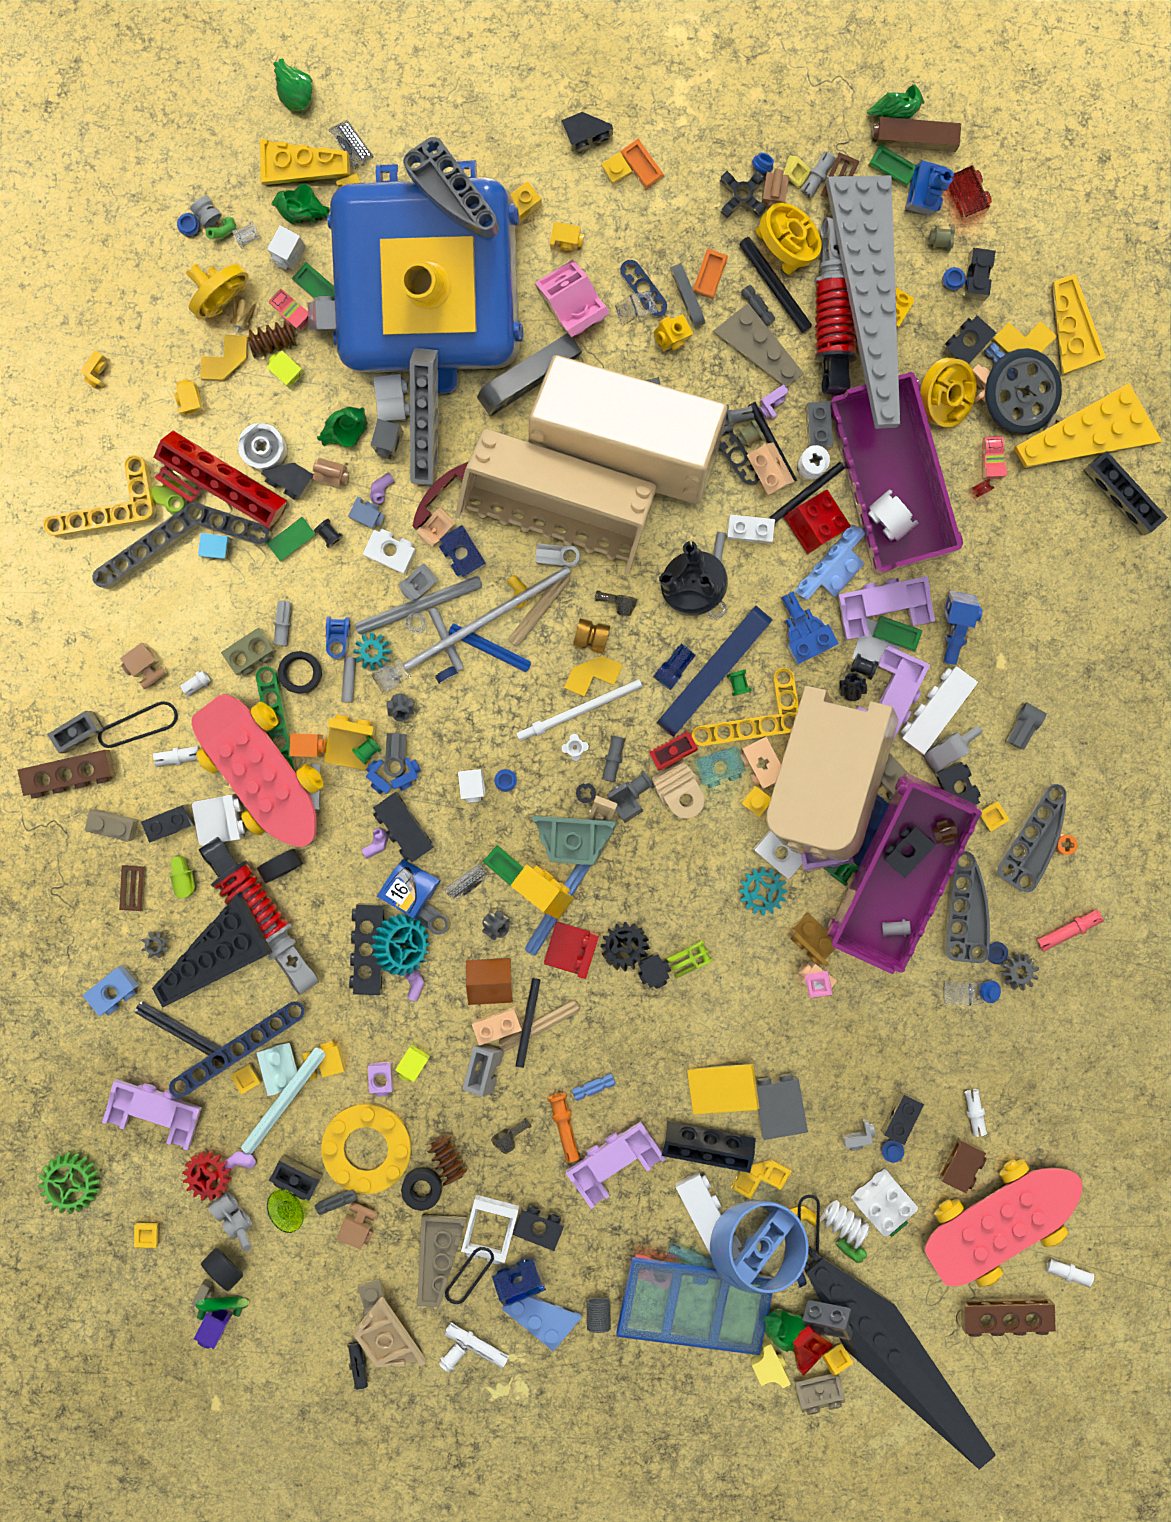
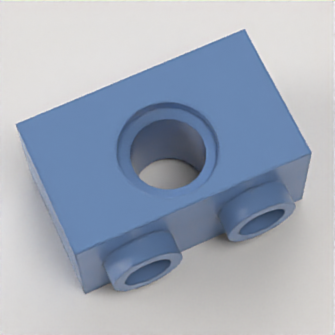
M121 965L82 996L99 1016L105 1013L109 1016L119 1008L117 1006L118 1002L122 999L126 1002L136 994L134 990L139 985L124 966ZM109 987H114L116 989V998H112L108 995Z

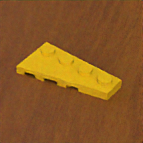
M260 139L261 183L263 185L350 176V161L347 151L322 147L312 148L308 145H292L287 142H271L267 139Z
M1076 274L1054 281L1052 286L1063 375L1102 361L1106 356Z

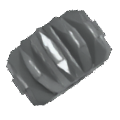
M1015 952L1014 960L1012 957L1007 956L1006 959L1009 964H1001L1006 971L1000 972V975L1007 977L1004 983L1006 985L1011 983V989L1016 990L1019 985L1020 990L1024 991L1026 988L1025 983L1032 987L1033 983L1030 980L1032 978L1038 980L1039 978L1033 974V972L1039 971V967L1033 966L1036 960L1034 958L1028 960L1029 956L1026 953L1020 956L1018 952ZM1017 968L1024 970V973L1022 975L1019 974V977L1015 972Z

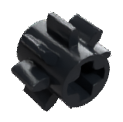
M857 673L846 675L845 680H840L839 689L841 690V696L845 695V698L849 701L861 699L862 694H867L866 679H862V676Z

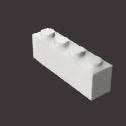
M957 666L952 667V669L947 668L940 677L943 681L938 687L934 686L927 694L928 701L925 705L921 703L913 713L916 717L911 723L907 722L900 730L902 735L899 739L921 755L926 753L978 683Z
M697 1171L676 1182L675 1186L710 1253L711 1234L717 1220L721 1216L719 1208L722 1206L716 1195L711 1196L708 1190L711 1185L706 1175L701 1176L700 1172ZM734 1235L732 1238L733 1259L738 1257L740 1254L739 1248L742 1247L737 1235Z

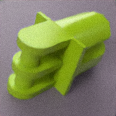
M184 856L173 857L171 859L173 874L168 875L171 878L173 892L178 898L191 896L195 892L192 874L194 869L188 870Z
M703 940L666 958L667 963H670L687 954L689 955L671 965L673 971L691 962L693 963V965L674 974L675 979L713 961L707 954L709 952L708 949L705 950L703 946ZM697 947L699 953L692 955L690 950ZM701 956L703 962L697 964L695 959Z

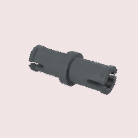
M612 736L608 755H605L606 764L602 780L616 782L619 763H622L623 760L621 754L626 739Z

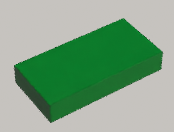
M881 144L868 166L885 176L891 175L893 181L907 188L913 178L915 164Z
M307 262L292 277V280L313 299L318 296H331V300H335L334 285Z
M301 517L266 544L279 561L282 562L315 537L316 534L306 520Z
M880 615L872 637L915 652L923 630Z
M498 845L483 860L485 865L510 886L524 868Z

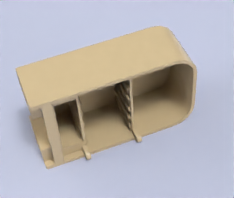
M810 686L804 687L766 818L769 829L783 845L791 848V851L799 854L810 853L813 854V857L821 860L829 858L842 861L852 858L859 852L899 721L892 706L870 701L868 711L865 712L833 704L826 690Z

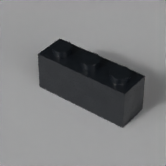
M394 792L373 807L375 810L373 816L380 825L382 823L385 824L388 829L386 831L387 836L393 843L397 841L401 847L399 852L405 861L410 860L412 863L435 847L397 792Z

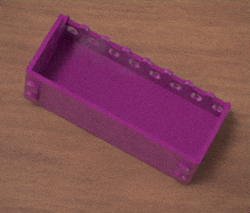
M913 372L898 375L900 424L897 428L875 429L866 384L847 389L844 394L833 397L830 402L833 427L860 524L866 533L864 538L876 575L948 556L961 549L963 545V538L958 531L922 402L920 384ZM889 489L892 491L890 495L892 499L897 496L912 513L913 516H911L910 520L912 522L917 520L919 523L898 542L895 539L890 541L882 532L885 527L880 522L876 525L868 515L870 512L868 507Z
M908 773L898 779L895 786L896 792L835 918H831L826 928V931H828L827 936L831 938L834 948L891 974H894L895 971L900 973L905 971L908 961L913 956L915 947L920 937H922L940 897L944 893L945 886L950 876L953 875L955 866L960 856H962L980 816H982V812L976 804ZM946 818L948 822L954 821L959 835L958 838H954L955 844L944 847L943 842L937 844L932 828L937 826L936 821ZM914 823L936 845L910 874L904 878L884 860V850L891 842L896 844L901 838L899 836L900 832L907 825L910 827ZM905 844L901 852L909 854L912 852L913 846ZM903 919L910 921L911 934L906 935V937L904 935L883 936V922H902Z

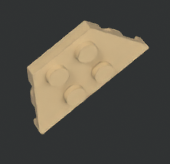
M381 1297L354 1329V1337L376 1367H388L391 1365L400 1367L405 1366V1363L418 1362V1366L425 1365L426 1358L386 1300Z

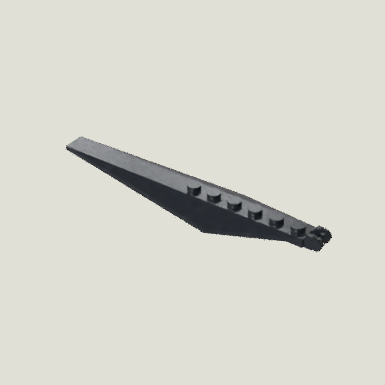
M809 1246L808 1254L815 1259V1262L811 1266L806 1262L804 1269L819 1300L822 1303L851 1309L849 1325L853 1331L851 1340L839 1338L845 1350L980 1470L996 1454L896 1305L822 1256L820 1257Z

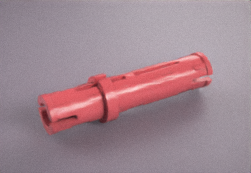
M1096 909L1081 918H1074L1072 923L1037 939V942L1040 944L1041 950L1046 952V950L1080 933L1082 935L1087 933L1086 930L1103 923L1104 919L1101 918L1102 915Z

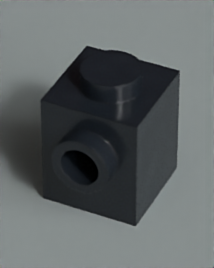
M658 952L642 959L643 964H638L641 969L638 975L643 985L648 983L650 988L654 986L655 989L666 985V980L670 978L668 973L671 972L666 959L661 960Z

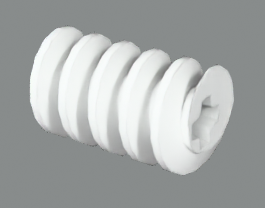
M818 445L807 448L798 461L800 475L809 480L819 478L830 463V456L827 450ZM812 459L813 462H817L818 464L815 465V463H810V460Z
M835 1200L826 1207L820 1217V1222L826 1219V1228L833 1224V1233L840 1229V1238L847 1234L846 1242L849 1244L855 1240L854 1248L857 1249L868 1235L869 1224L866 1221L861 1223V1217H854V1212H847L846 1206L839 1207V1201Z

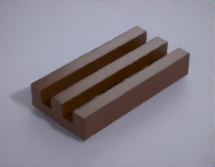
M839 152L829 177L834 176L841 159L845 160L839 176H844L849 163L853 164L848 176H853L859 161ZM826 183L821 193L823 197H828Z
M122 865L119 910L143 911L146 866ZM131 870L129 906H126L127 872ZM136 871H139L137 906H135Z

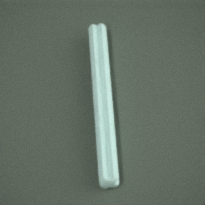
M314 1048L242 1144L241 1149L244 1153L252 1154L325 1058L326 1054L321 1048Z

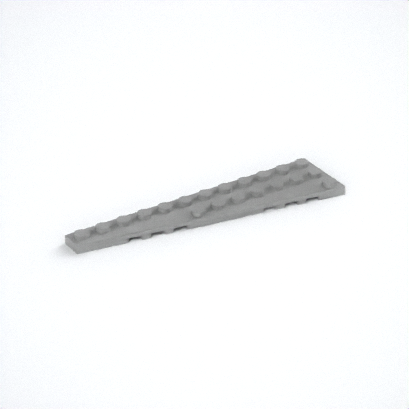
M891 175L828 177L826 187L875 429L897 428L900 424L892 177Z

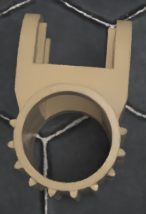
M683 760L678 761L652 777L663 807L668 805L669 809L681 818H692L701 812L704 806V795L699 785L702 783ZM683 794L691 796V803L687 806L680 804V797Z

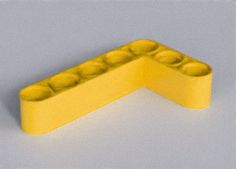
M137 455L129 456L124 462L129 502L50 515L43 522L44 530L52 536L65 537L152 521L156 516V505L151 491L152 482L148 463ZM140 461V470L137 472H133L132 465L135 462ZM144 483V492L142 494H137V485ZM147 505L149 507L148 514L141 516L140 508ZM125 509L127 512L126 518L119 520L118 512ZM103 513L105 516L104 521L101 524H97L96 516ZM77 517H81L82 525L75 528L74 520ZM55 521H59V530L53 532L52 524Z
M780 668L773 673L772 683L777 714L698 726L691 732L697 746H707L791 733L792 729L785 727L784 720L787 716L795 719L799 707L793 672L788 668ZM780 672L788 674L789 680L786 684L778 682L777 676ZM784 694H788L792 698V703L788 707L781 704V697ZM766 719L773 722L771 732H765L762 729V723ZM743 723H748L751 726V733L747 736L742 735L739 730ZM721 726L729 729V736L726 739L718 737L717 731ZM698 730H704L707 733L705 742L700 743L695 739V733Z

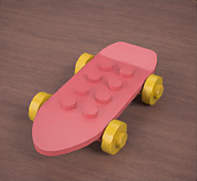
M222 694L217 696L192 717L194 734L202 746L196 752L200 765L212 774L218 771L221 772L247 808L242 812V820L245 827L253 834L261 835L266 831L274 838L289 845L304 847L310 844L316 836L317 820L315 807L309 792L316 793L322 789L323 781L320 773L308 764H304L295 773L265 732V730H272L278 724L276 714L270 706L263 702H258L250 711L242 702L230 695Z
M1024 1159L1011 1160L1004 1165V1168L999 1173L1004 1183L1009 1184L963 1211L964 1206L959 1199H948L939 1205L934 1215L943 1224L929 1237L924 1248L925 1254L946 1286H961L974 1280L979 1287L992 1286L999 1281L1003 1274V1270L1000 1267V1264L1039 1240L1043 1247H1054L1064 1241V1238L1069 1233L1064 1223L1074 1212L1081 1197L1083 1188L1081 1178L1075 1172L1061 1168H1045L1026 1173L1029 1170V1166Z

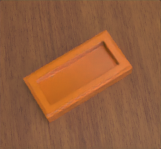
M636 139L620 151L645 190L664 177L663 172L639 139Z
M707 248L693 288L695 294L714 299L728 255Z

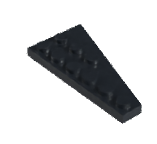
M241 892L232 898V901L223 908L216 919L206 927L189 946V949L179 957L172 968L153 986L152 989L162 1008L272 953Z

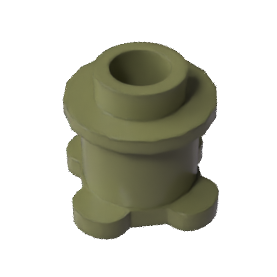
M935 226V229L931 230L929 234V244H932V248L945 247L946 251L950 252L954 245L955 226H951V229H941L939 226Z
M755 420L750 421L751 424L747 427L738 429L739 434L737 438L743 447L747 445L748 448H751V445L758 440H765Z

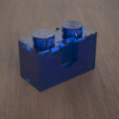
M463 525L440 538L442 544L439 548L445 557L450 555L454 562L450 566L457 577L462 575L465 579L487 565ZM459 548L467 549V556L463 559H458L455 556V551Z
M533 1259L520 1261L517 1264L518 1267L512 1270L509 1268L500 1269L497 1274L492 1276L499 1301L504 1307L546 1290L539 1267ZM522 1276L519 1284L513 1283L515 1278Z

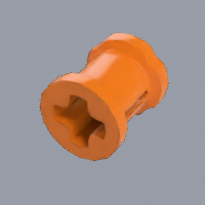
M1060 834L1055 850L1065 855L1075 853L1078 847L1076 838L1071 835ZM1069 842V847H1061V843Z

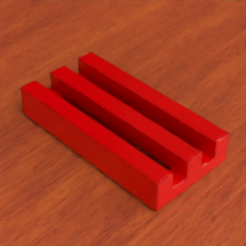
M168 466L161 467L160 473L156 474L155 479L190 503H194L203 488L197 485L198 488L194 489L168 471L170 469ZM165 474L192 492L193 495L190 497L163 478Z

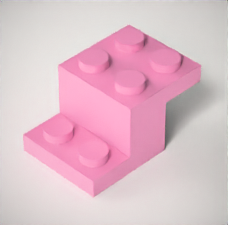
M573 259L535 282L537 289L548 302L556 320L571 337L581 334L587 327L602 321L605 316L610 314L606 305L598 298L588 276Z

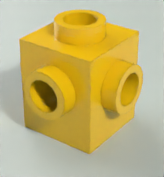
M683 314L673 319L670 316L658 322L659 326L653 331L656 342L661 346L663 352L670 348L673 351L685 345L684 342L694 334Z

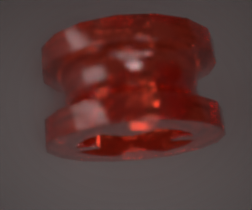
M990 478L972 487V490L977 492V498L995 489L994 486L990 485Z

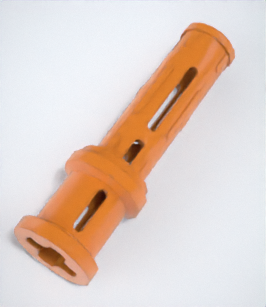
M557 1093L547 1097V1100L551 1103L553 1111L552 1120L557 1123L565 1160L567 1163L579 1160L580 1157L570 1122L572 1114L571 1111H568L565 1099L567 1094Z

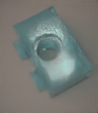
M737 746L694 760L702 786L707 785L708 788L720 785V780L728 778L729 781L741 778V773L746 772ZM719 761L724 762L726 765V771L723 774H717L714 771V765Z

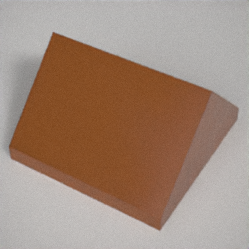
M511 958L466 960L468 1005L513 1003Z

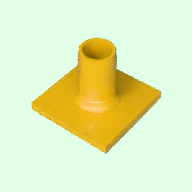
M473 236L380 239L384 335L477 332Z

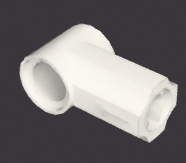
M539 543L537 545L536 563L558 566L567 565L568 568H574L580 563L581 555L574 546ZM572 551L576 553V559L570 563L564 560L565 554Z

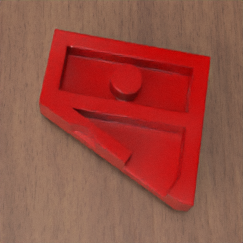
M809 1326L802 1330L793 1342L797 1369L803 1376L822 1357L821 1355L833 1346L828 1338Z

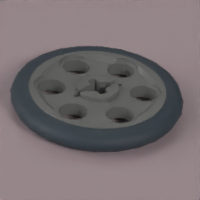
M1029 348L1016 349L1001 357L992 367L985 386V401L993 420L1002 429L1018 435L1031 434L1047 425L1052 415L1056 414L1062 396V382L1054 363L1045 354ZM1032 363L1035 367V373L1029 376L1026 370L1028 365ZM1010 368L1015 371V378L1012 381H1009L1006 375ZM1042 381H1046L1048 385L1045 393H1041L1039 389ZM1014 388H1024V390L1027 391V393L1033 395H1023V393L1020 392V390ZM1002 390H1006L1008 393V398L1004 403L999 399ZM1036 402L1040 405V412L1037 415L1032 412V406ZM1015 407H1018L1021 412L1017 420L1012 417V411Z

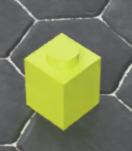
M283 351L279 354H273L268 360L269 365L267 368L289 389L304 374V371Z
M411 1044L395 1069L399 1072L397 1075L407 1082L410 1080L414 1082L430 1056Z

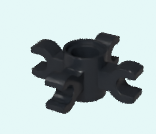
M758 170L748 182H738L726 171L720 177V182L729 188L733 194L732 199L723 206L720 213L728 218L737 207L747 206L759 218L765 212L766 207L753 197L754 189L763 182L765 175ZM745 190L749 196L742 199L738 197L737 192Z

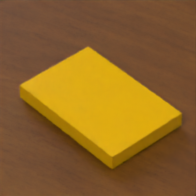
M753 1064L687 1070L693 1115L759 1109Z

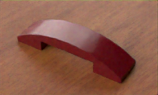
M468 462L446 472L429 488L416 510L412 525L415 530L424 525L432 516L427 508L456 477L463 482Z

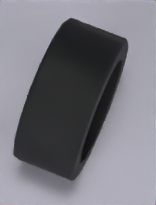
M303 651L289 653L281 660L278 667V678L282 686L288 691L297 694L308 693L314 690L322 677L319 661L313 655ZM298 659L306 660L313 668L312 679L309 683L302 686L294 685L287 677L288 666L291 662Z
M291 849L257 867V870L264 883H268L291 872L303 863L296 850Z

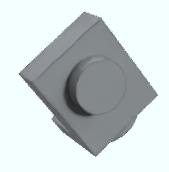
M422 564L407 579L401 581L398 586L406 598L415 601L422 597L439 580L425 564Z
M867 1118L862 1119L864 1132L842 1135L845 1148L855 1151L863 1149L864 1145L873 1144L872 1137H875V1130L873 1124H869Z

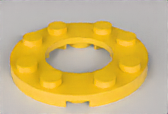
M373 1103L356 1104L339 1112L327 1126L321 1144L322 1160L328 1174L341 1187L347 1190L354 1189L356 1193L360 1194L377 1193L391 1187L405 1172L411 1156V1139L403 1121L390 1109ZM363 1127L374 1128L382 1133L388 1145L387 1158L383 1164L368 1171L352 1166L347 1160L344 1151L345 1141L349 1134Z

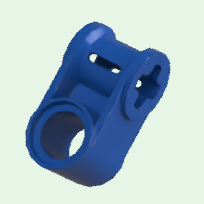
M327 616L326 652L333 659L342 660L349 651L350 617L332 619L331 616ZM337 643L342 644V652L334 655L332 653L333 645Z

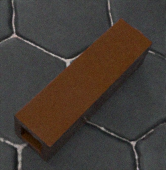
M880 117L878 123L873 126L872 137L876 138V146L881 144L885 147L956 152L960 146L961 123Z

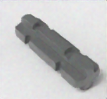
M752 285L746 286L741 292L745 299L749 300L748 303L757 315L762 317L761 320L765 325H770L774 322L775 316L771 311H768L769 308L761 297L755 294L756 291Z
M351 1189L321 1201L315 1205V1209L319 1215L350 1204L358 1198L356 1191Z

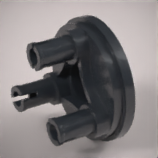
M690 541L683 545L684 553L675 557L667 565L664 572L660 575L659 581L661 582L662 595L673 610L684 615L695 616L709 612L722 601L728 587V576L718 558L710 553L701 551L697 548L695 542L692 541L691 545Z

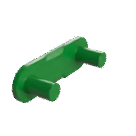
M242 1296L200 1299L196 1302V1308L199 1310L197 1318L203 1320L206 1312L219 1311L221 1309H234L233 1315L239 1317L242 1308H246L249 1301Z

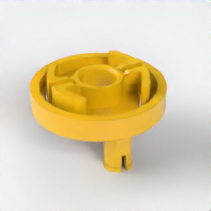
M776 203L772 205L762 215L760 225L755 228L757 236L763 239L771 252L784 262L782 269L788 275L793 274L799 267L809 265L820 254L821 238L815 224L802 210L791 204Z
M194 264L190 267L192 271L189 269L186 271V275L199 287L188 306L197 319L210 318L222 313L223 310L221 308L231 301L240 290H245L248 280V273L240 264L230 265L219 272L212 266L207 269L209 273L203 272L197 264Z
M943 358L934 363L926 373L921 385L920 394L927 420L930 423L942 427H953L961 423L971 411L975 401L974 398L976 397L977 383L973 369L967 362L955 358ZM952 388L951 396L949 398V390Z

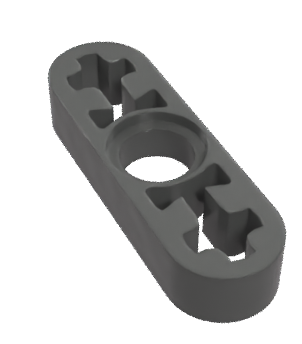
M679 263L670 267L672 277L694 328L705 324L703 313L682 264Z

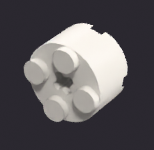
M262 423L252 424L245 428L240 435L239 454L253 469L262 472L265 469L277 467L283 463L287 455V445L284 437L273 426ZM261 443H263L264 445H266V446H265V448H266L265 451H261V450H260L261 448L259 447V445H260Z
M889 489L868 507L870 509L868 515L876 525L880 522L885 527L882 532L890 541L895 539L898 542L919 523L917 520L914 522L910 520L911 516H913L912 513L897 496L892 499L890 496L892 491Z

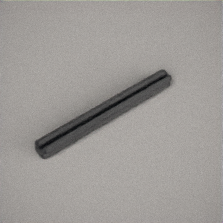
M744 238L739 244L744 253L802 333L808 331L812 327L809 319L751 238Z
M140 1002L135 1009V1014L208 1056L221 1048L144 1002ZM217 1055L214 1057L215 1060L225 1064L222 1056Z

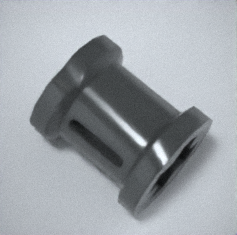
M644 770L636 779L626 782L636 799L647 789L655 787Z

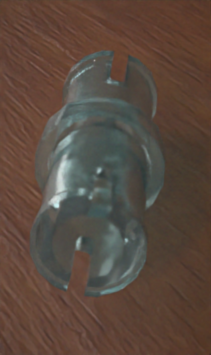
M671 1242L667 1250V1256L683 1261L684 1264L712 1267V1258L697 1253L693 1248L687 1249Z

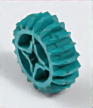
M408 915L391 916L388 921H382L383 928H376L379 933L378 936H372L376 940V944L371 945L373 949H376L372 956L378 958L376 961L377 965L382 966L381 969L389 974L404 976L406 973H413V969H420L419 962H426L423 956L430 954L426 950V946L431 944L425 940L430 935L423 933L426 927L420 925L419 920L413 919ZM396 943H401V945L406 946V948L400 947V945H396Z

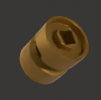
M580 618L573 646L583 649L590 646L591 651L604 653L610 625L603 623L593 625L591 620Z

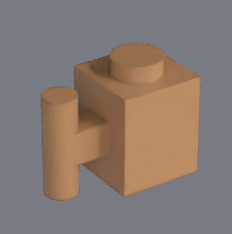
M775 169L774 173H766L761 203L766 205L768 209L776 203H785L789 175H784V171L781 169Z
M318 457L317 463L315 462L313 465L314 475L312 479L317 483L341 489L342 484L346 485L349 472L346 471L347 467L343 464Z
M141 642L120 658L123 662L121 667L127 675L130 676L132 674L133 677L145 675L146 678L139 682L143 689L148 688L167 674L162 667L156 671L152 669L159 660L146 643Z
M352 1202L349 1210L357 1213L356 1217L349 1214L346 1215L336 1239L361 1250L363 1244L368 1245L373 1232L369 1231L372 1224L365 1222L364 1219L366 1217L374 1220L377 1212Z

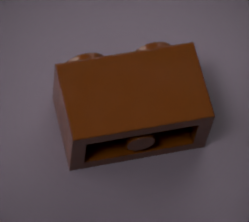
M958 1137L939 1175V1179L967 1193L968 1189H972L976 1183L977 1178L975 1175L978 1169H982L985 1165L986 1153L981 1148Z

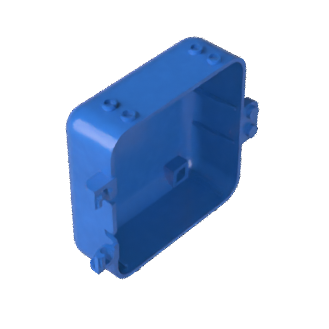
M476 160L457 161L463 171L464 169H470L471 177L468 178L496 216L499 231L495 237L489 239L467 230L445 215L419 190L413 181H398V164L376 165V182L346 184L337 189L333 194L330 202V215L327 218L332 237L336 331L333 333L334 345H337L338 356L346 367L363 373L410 372V359L415 348L438 350V393H450L458 386V370L503 368L511 364L517 357L519 341H523V325L519 322L515 239V226L519 225L518 207L514 204L510 192L499 181L488 177L477 178ZM383 173H389V181H383ZM460 185L456 188V190L461 191L466 186ZM473 203L469 206V208L475 209L479 206V204ZM486 221L482 226L489 227L492 222ZM473 236L477 332L384 335L380 239Z

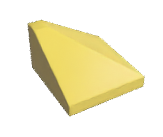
M789 156L783 174L789 175V181L800 189L809 176L811 169L798 156Z

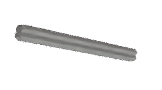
M475 576L415 601L357 622L355 624L356 630L359 634L369 632L482 587L480 578Z

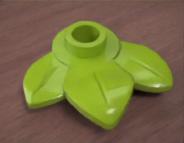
M170 471V472L173 473L175 476H177L178 478H180L177 474H175L174 472ZM167 475L164 477L165 480L190 497L193 495L192 492ZM188 479L184 481L190 486H192L194 489H196V485L194 483H192ZM164 484L163 486L151 488L153 499L158 504L164 505L166 510L172 515L188 505L186 499ZM175 500L180 501V506L178 508L173 507V502Z

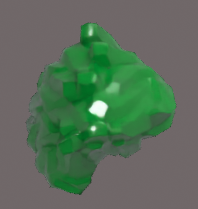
M283 58L279 59L278 62H274L276 89L279 100L291 111L307 110L312 98L311 83L313 79L311 76L295 67L288 66Z
M912 84L905 93L887 92L886 95L867 110V115L879 116L878 120L880 117L909 119L919 111L921 104H924L925 101L916 84Z
M303 183L294 191L282 190L278 192L271 203L282 217L291 224H294L295 221L300 224L302 220L317 222V218L321 219L322 216L328 218L329 207L323 206L314 195L312 188Z
M348 406L335 411L325 421V426L320 436H317V439L322 441L323 446L328 443L339 444L346 448L355 446L358 439L365 432V429H367L368 422L365 409L363 407L359 409Z
M775 1309L768 1316H764L765 1334L776 1347L786 1352H794L793 1342L798 1334L806 1328L802 1321L803 1318L786 1310Z

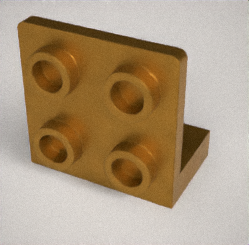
M807 912L789 931L793 935L790 939L801 950L806 947L809 950L806 955L818 966L822 963L826 967L829 964L826 959L836 948L832 946L831 938L827 936L828 931Z

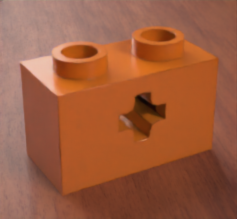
M290 733V756L323 757V753H326L327 740L323 739V735Z

